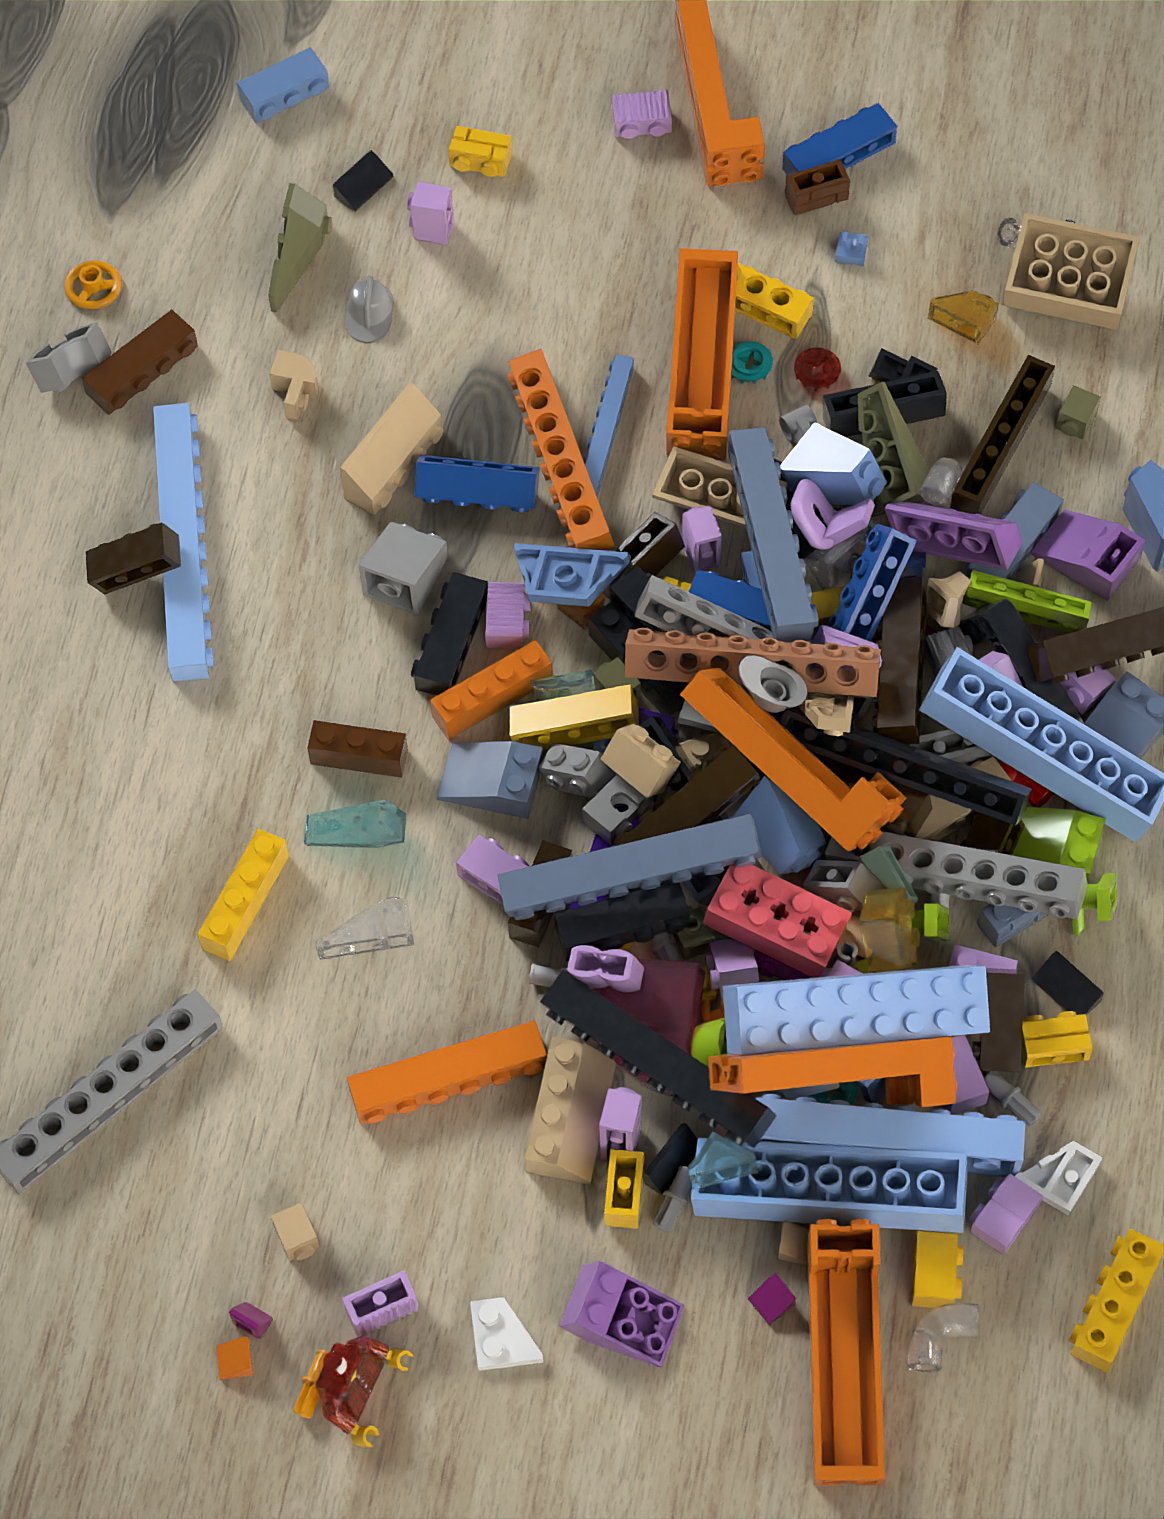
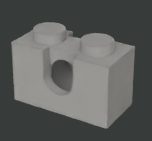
M617 774L582 808L583 823L609 845H612L613 841L621 833L631 831L633 827L631 822L636 817L639 818L653 809L654 796L646 798ZM624 806L627 810L619 812L615 807Z

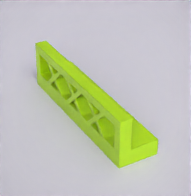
M976 570L971 572V583L965 592L962 602L964 605L979 608L998 600L1007 599L1014 605L1023 621L1068 633L1083 630L1087 627L1090 618L1091 601Z

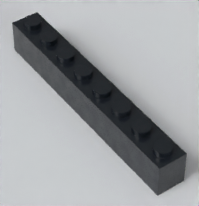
M798 706L786 708L780 723L811 752L874 775L879 772L888 780L1013 825H1017L1022 820L1032 789L853 724L850 726V733L843 732L842 736L827 735L824 733V729H817Z
M564 970L561 971L540 1001L548 1009L545 1015L561 1026L565 1021L572 1025L573 1028L570 1032L586 1043L589 1038L597 1042L596 1049L612 1060L615 1055L622 1059L623 1063L621 1066L637 1077L640 1072L649 1078L646 1082L649 1086L661 1094L665 1090L674 1094L673 1102L688 1112L692 1107L699 1111L701 1114L698 1118L714 1130L717 1125L727 1130L724 1136L739 1147H742L745 1142L754 1149L777 1116L769 1107L748 1093L710 1090L708 1066Z

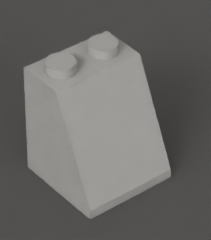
M390 522L359 563L363 595L419 615L448 557L446 541L435 534L427 535L416 531L407 524L399 525Z

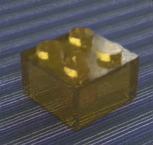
M905 887L866 892L859 922L869 973L911 970L912 963L917 962L916 947H920V935L918 928H913L911 918L915 917L913 899H907Z

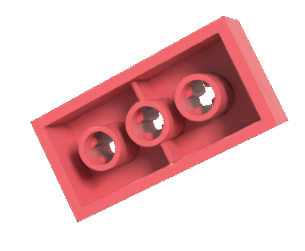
M736 864L729 866L709 904L703 924L813 978H820L847 928L852 912L754 865L737 867Z

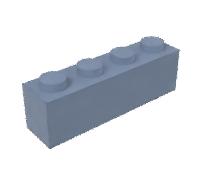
M1032 482L1026 491L1022 489L1014 500L1013 505L1015 506L1010 512L1006 510L1000 517V520L1007 519L1015 522L1022 539V545L1008 570L967 562L964 567L967 570L966 577L970 579L972 570L1012 580L1031 555V551L1060 516L1064 499L1035 482Z

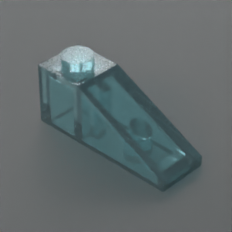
M387 799L307 815L304 844L320 847L380 848L404 843L407 814Z

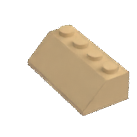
M408 383L340 467L345 499L375 516L380 508H385L388 505L392 493L398 486L404 485L408 479L409 472L415 466L419 457L426 455V451L431 444H436L443 434L441 414L415 384Z
M673 446L652 498L689 510L694 507L710 506L712 507V512H714V517L746 528L731 464ZM779 480L780 486H785L787 492V482Z
M557 1037L551 1038L525 1155L526 1173L591 1185L600 1143V1120L608 1088L612 1087L617 1060L609 1059L597 1049L584 1042Z

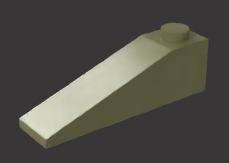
M289 183L283 206L282 217L285 218L284 234L279 233L277 241L278 259L280 260L274 261L268 293L271 312L279 310L322 247L325 234H330L332 227V217H328L326 204L294 183Z
M880 382L858 393L859 431L862 432L863 446L870 449L887 482L881 494L873 500L875 507L871 517L886 514L885 507L890 503L908 501L920 504L936 496V490L928 466L885 382Z

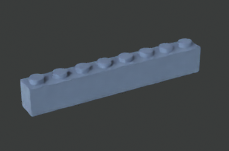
M765 427L729 431L728 455L773 638L784 642L796 640L810 641L812 640L814 627H818V615L816 609H811L810 606L812 592L810 584H805L803 577H805L806 573L805 563L803 559L798 558L797 534H792L791 528H793V517L791 510H786L785 507L787 493L785 486H780L779 483L781 470L779 462H774L773 459L775 456L773 439H768Z
M751 814L500 873L497 874L505 913L510 917L515 916L516 920L533 917L535 911L546 909V912H557L565 909V904L578 902V905L594 903L597 901L598 896L609 894L612 898L628 894V889L640 886L641 890H649L659 887L661 881L670 879L675 883L692 879L691 874L704 872L705 875H713L724 871L723 867L736 864L737 867H747L755 864V859L762 858L754 819Z

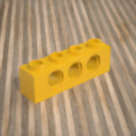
M738 263L735 312L796 340L813 314L814 297L809 296L803 290H796L785 285L777 278H770L759 273L751 266H744Z

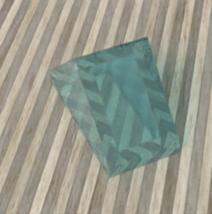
M713 1131L688 1169L693 1190L758 1173L754 1152Z

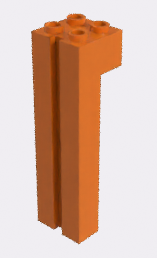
M675 0V28L706 185L723 186L729 183L763 179L764 164L760 162V159H764L765 142L760 118L730 119L707 1Z
M680 248L670 399L668 401L666 431L667 456L670 455L673 446L718 461L726 459L739 251Z
M720 667L699 671L680 694L848 852L857 847L862 850L867 845L872 846L883 834L880 828L888 821L890 823L893 822L903 811L900 805L905 801L906 797L879 772L869 782L864 777H861L853 788L850 789L771 714L761 709L754 699Z
M945 1036L749 1055L723 1054L708 1056L710 1090L751 1093L885 1078L887 1104H914L915 1102V1105L919 1107L956 1104L957 1082L954 1076L953 1061L955 1049L952 1045V1037Z
M822 1219L816 1221V1224H810L807 1256L814 1486L842 1484L883 1485L885 1482L878 1271L881 1265L879 1224H871V1221L868 1219L851 1220V1226H838L836 1220Z

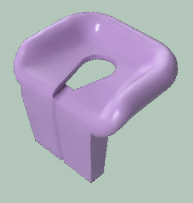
M803 479L799 482L791 500V512L797 526L812 547L822 550L832 548L834 545L841 543L867 527L875 504L869 498L836 511L831 507L818 485L810 479ZM813 504L818 508L827 528L816 516Z

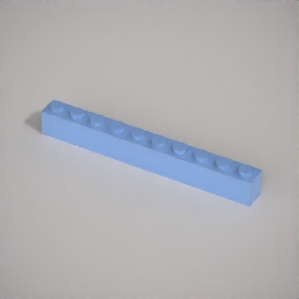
M189 403L153 406L160 523H164L179 534L181 567L163 573L169 671L172 682L209 678V666H214L213 649L207 648V639H212L211 622L206 621L205 613H209L211 610L209 594H204L203 586H209L207 568H202V560H207L206 543L200 541V534H205L204 516H199L198 508H204L202 490H197V483L202 482L200 464L195 465V457H200L199 440L194 439L193 432H199L197 414H191Z

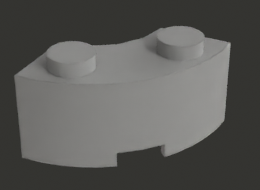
M98 322L82 326L64 334L66 340L52 348L49 343L46 344L26 362L41 393L48 391L57 393L65 390L72 381L90 372L111 355L112 351Z

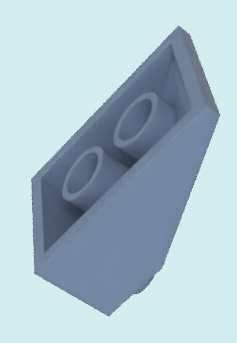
M1126 671L1107 692L1084 725L1141 759L1164 734V697Z
M514 741L452 743L437 800L529 819L541 774L538 766L543 760L542 747Z

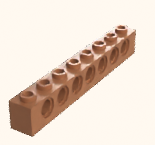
M638 628L635 630L629 629L625 645V677L691 682L699 671L720 667L739 686L745 687L739 676L738 668L740 661L746 656L755 655L778 665H781L778 663L780 660L788 661L790 665L782 666L794 670L802 677L806 684L807 692L877 697L881 649H874L868 645L848 647L841 646L838 643H826L823 645L810 644L804 640L784 642L774 638L759 640L747 639L741 635L720 637L711 633L695 635L684 634L677 630L656 632L648 628ZM658 650L663 652L665 655L659 656L654 654L652 651ZM684 653H692L696 657L688 658ZM722 655L727 660H718L714 656ZM810 663H818V664H820L822 667H820V668H814V667H811L809 664H810ZM848 665L853 667L854 669L844 670L841 668V666Z

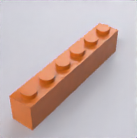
M536 1020L347 1076V1081L360 1124L364 1122L373 1124L384 1120L390 1114L397 1112L399 1114L410 1113L416 1110L417 1106L423 1104L443 1103L450 1096L456 1094H473L479 1091L480 1087L489 1084L503 1085L508 1083L512 1077L522 1074L526 1076L538 1074L545 1068L547 1053Z

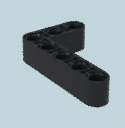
M1002 599L983 605L960 619L958 626H960L964 636H970L973 645L989 641L996 652L1009 655L1023 688L1084 724L1061 683L1051 685L1050 680L1037 682L1027 651V647L1036 644V641L1010 601Z

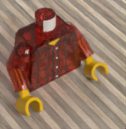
M367 1336L350 1339L346 1345L337 1342L333 1344L330 1352L323 1359L324 1366L315 1385L321 1398L324 1418L344 1433H352V1442L358 1447L373 1446L366 1440V1434L370 1436L379 1435L376 1427L358 1426L356 1423H358L384 1366L382 1361L386 1359L387 1364L391 1368L406 1371L408 1368L400 1365V1358L402 1355L413 1357L410 1351L399 1348L389 1350L388 1345Z

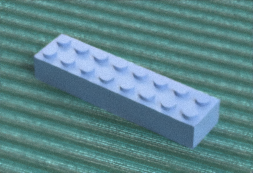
M958 647L942 666L919 709L1086 813L1105 818L1106 825L1135 843L1153 825L1164 802V773Z
M962 965L723 986L727 1053L749 1055L990 1032L986 966Z
M765 1094L763 1098L756 1097L758 1101L769 1107L777 1115L760 1139L761 1142L967 1154L968 1174L1007 1177L1009 1173L1016 1176L1023 1163L1025 1121H1017L1015 1116L1000 1115L997 1119L984 1118L983 1114L977 1112H966L963 1116L950 1115V1112L944 1109L930 1110V1113L917 1112L916 1108L910 1106H899L894 1110L883 1109V1106L877 1103L863 1104V1107L850 1106L849 1102L843 1100H832L830 1104L816 1103V1099L810 1097H799L796 1101L783 1100L782 1096L776 1094Z
M698 1138L691 1202L695 1216L815 1224L818 1220L832 1219L836 1220L838 1225L851 1226V1220L868 1219L871 1221V1224H879V1228L964 1233L968 1174L967 1154L761 1141L753 1149L745 1142L742 1147H739L727 1139Z

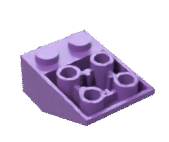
M1064 509L1031 551V554L1038 559H1044L1043 562L1108 601L1140 560L1145 539L1118 523Z
M597 1261L582 1266L559 1327L587 1342L656 1367H662L685 1305L606 1263Z

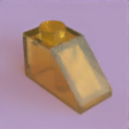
M974 290L935 297L930 302L928 319L979 345L996 320L999 303L990 296L982 295Z

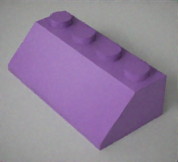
M908 501L890 503L885 507L891 528L917 540L913 549L915 551L1008 570L1022 545L1017 524L1007 519L1000 520L980 514H969L954 509H944L925 503L918 504Z

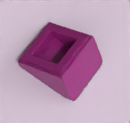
M776 1273L771 1275L748 1297L749 1302L768 1325L772 1324L796 1304V1297Z
M247 1302L239 1304L229 1311L232 1323L257 1339L262 1338L273 1321L270 1315Z

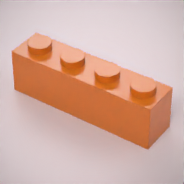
M534 640L430 699L432 718L449 740L553 680L552 662L538 642Z

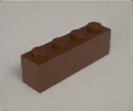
M171 309L84 375L82 381L86 394L108 415L116 409L122 408L130 398L138 392L146 390L156 378L168 373L173 365L194 352L195 348L198 347L195 330Z

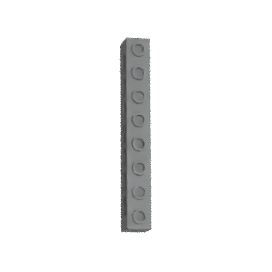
M653 575L650 577L638 601L635 617L667 632L677 630L684 634L695 635L711 633L720 637L741 635L747 639L759 640L773 638L771 630ZM778 661L781 665H790L788 661ZM854 696L852 718L861 721L874 697Z
M883 832L872 846L867 845L862 850L857 847L849 852L831 837L825 854L827 860L862 862L859 856L870 852L878 846L888 845L912 888L926 890L932 894L954 895L963 900L975 899L985 901L995 906L1006 905L1016 907L1026 912L1048 913L1058 918L1069 917L1077 919L1087 890L1086 872L1082 868Z
M196 989L189 994L181 995L174 1002L170 1010L163 1015L155 1016L144 1031L139 1035L129 1037L123 1043L122 1048L113 1056L108 1055L104 1057L92 1073L87 1077L82 1076L78 1078L66 1094L61 1098L56 1097L52 1099L41 1114L36 1118L26 1120L20 1126L19 1131L9 1140L4 1139L0 1141V1174L20 1194L223 1029L220 1015ZM186 1022L190 1024L183 1031L175 1030V1027L180 1023ZM155 1043L164 1044L163 1048L159 1051L149 1050ZM136 1063L139 1065L133 1072L124 1071L125 1067L129 1064ZM105 1084L113 1085L112 1089L107 1093L98 1092L99 1088ZM79 1105L87 1106V1109L81 1114L72 1113L74 1108ZM61 1126V1130L57 1134H46L49 1128ZM35 1147V1151L31 1155L26 1157L20 1156L25 1148Z

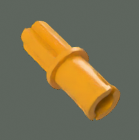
M320 1349L316 1351V1356L308 1375L303 1376L301 1380L303 1387L293 1408V1412L301 1418L310 1419L312 1417L321 1393L325 1392L328 1388L326 1381L337 1360V1357L332 1353L327 1357L328 1351Z

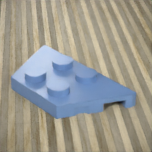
M514 544L530 602L589 607L630 561L628 552Z

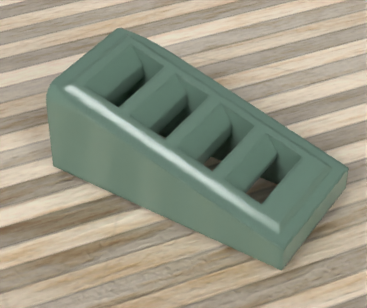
M878 846L860 857L862 863L904 906L914 905L919 902L890 846Z

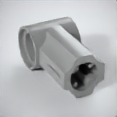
M804 405L779 417L783 434L789 441L793 440L796 445L814 422L817 423L815 414L808 405Z

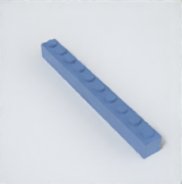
M616 354L614 361L610 362L609 372L611 373L605 380V387L607 388L606 391H602L600 399L602 405L601 407L598 406L596 412L598 420L593 423L592 433L594 434L588 440L587 448H589V452L584 454L583 461L597 498L633 373V357Z

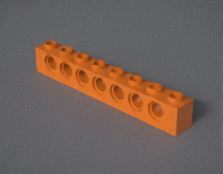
M542 348L508 360L512 372L507 374L512 390L519 389L520 392L519 395L515 396L521 413L527 411L528 417L523 418L529 435L535 434L536 440L531 441L537 458L543 456L545 461L540 464L545 481L551 479L553 482V486L548 487L553 503L557 504L560 502L562 509L557 510L562 527L569 526L570 533L565 534L569 547L604 551L614 549V542Z

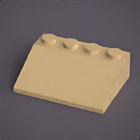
M1024 213L1005 288L1003 306L1118 330L1140 237Z

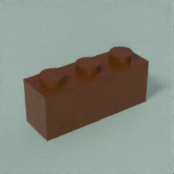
M313 720L307 747L311 765L400 778L403 777L408 753L406 733Z

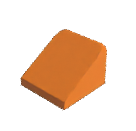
M248 1336L216 1346L220 1380L254 1375L251 1342Z

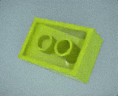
M1026 807L1022 818L1025 827L1012 856L1085 869L1088 882L1106 819L1077 810Z

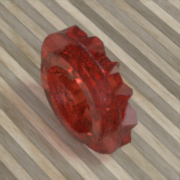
M807 349L799 354L795 360L794 372L796 380H800L804 388L810 386L815 391L821 387L828 389L832 383H837L841 373L840 360L833 352L827 349ZM823 364L822 373L817 372L816 375H812V367L816 369Z

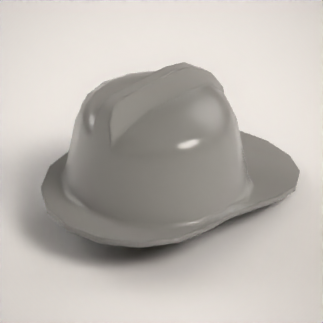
M368 275L367 280H362L353 286L347 300L345 325L349 335L355 340L365 343L375 342L383 338L389 331L394 304L393 295L390 290L382 283L374 280L371 275Z
M755 655L746 656L740 661L738 668L739 676L755 703L761 709L777 713L784 711L787 707L799 706L805 701L808 693L806 684L802 677L794 670Z

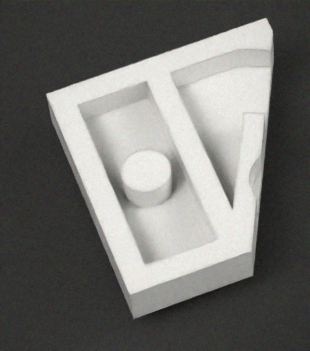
M1072 1141L1060 1148V1151L1056 1154L1048 1155L1038 1161L1037 1165L1023 1173L1016 1174L1015 1177L1042 1194V1201L1069 1216L1100 1165L1102 1157Z
M504 1297L470 1301L478 1371L543 1362L542 1352Z

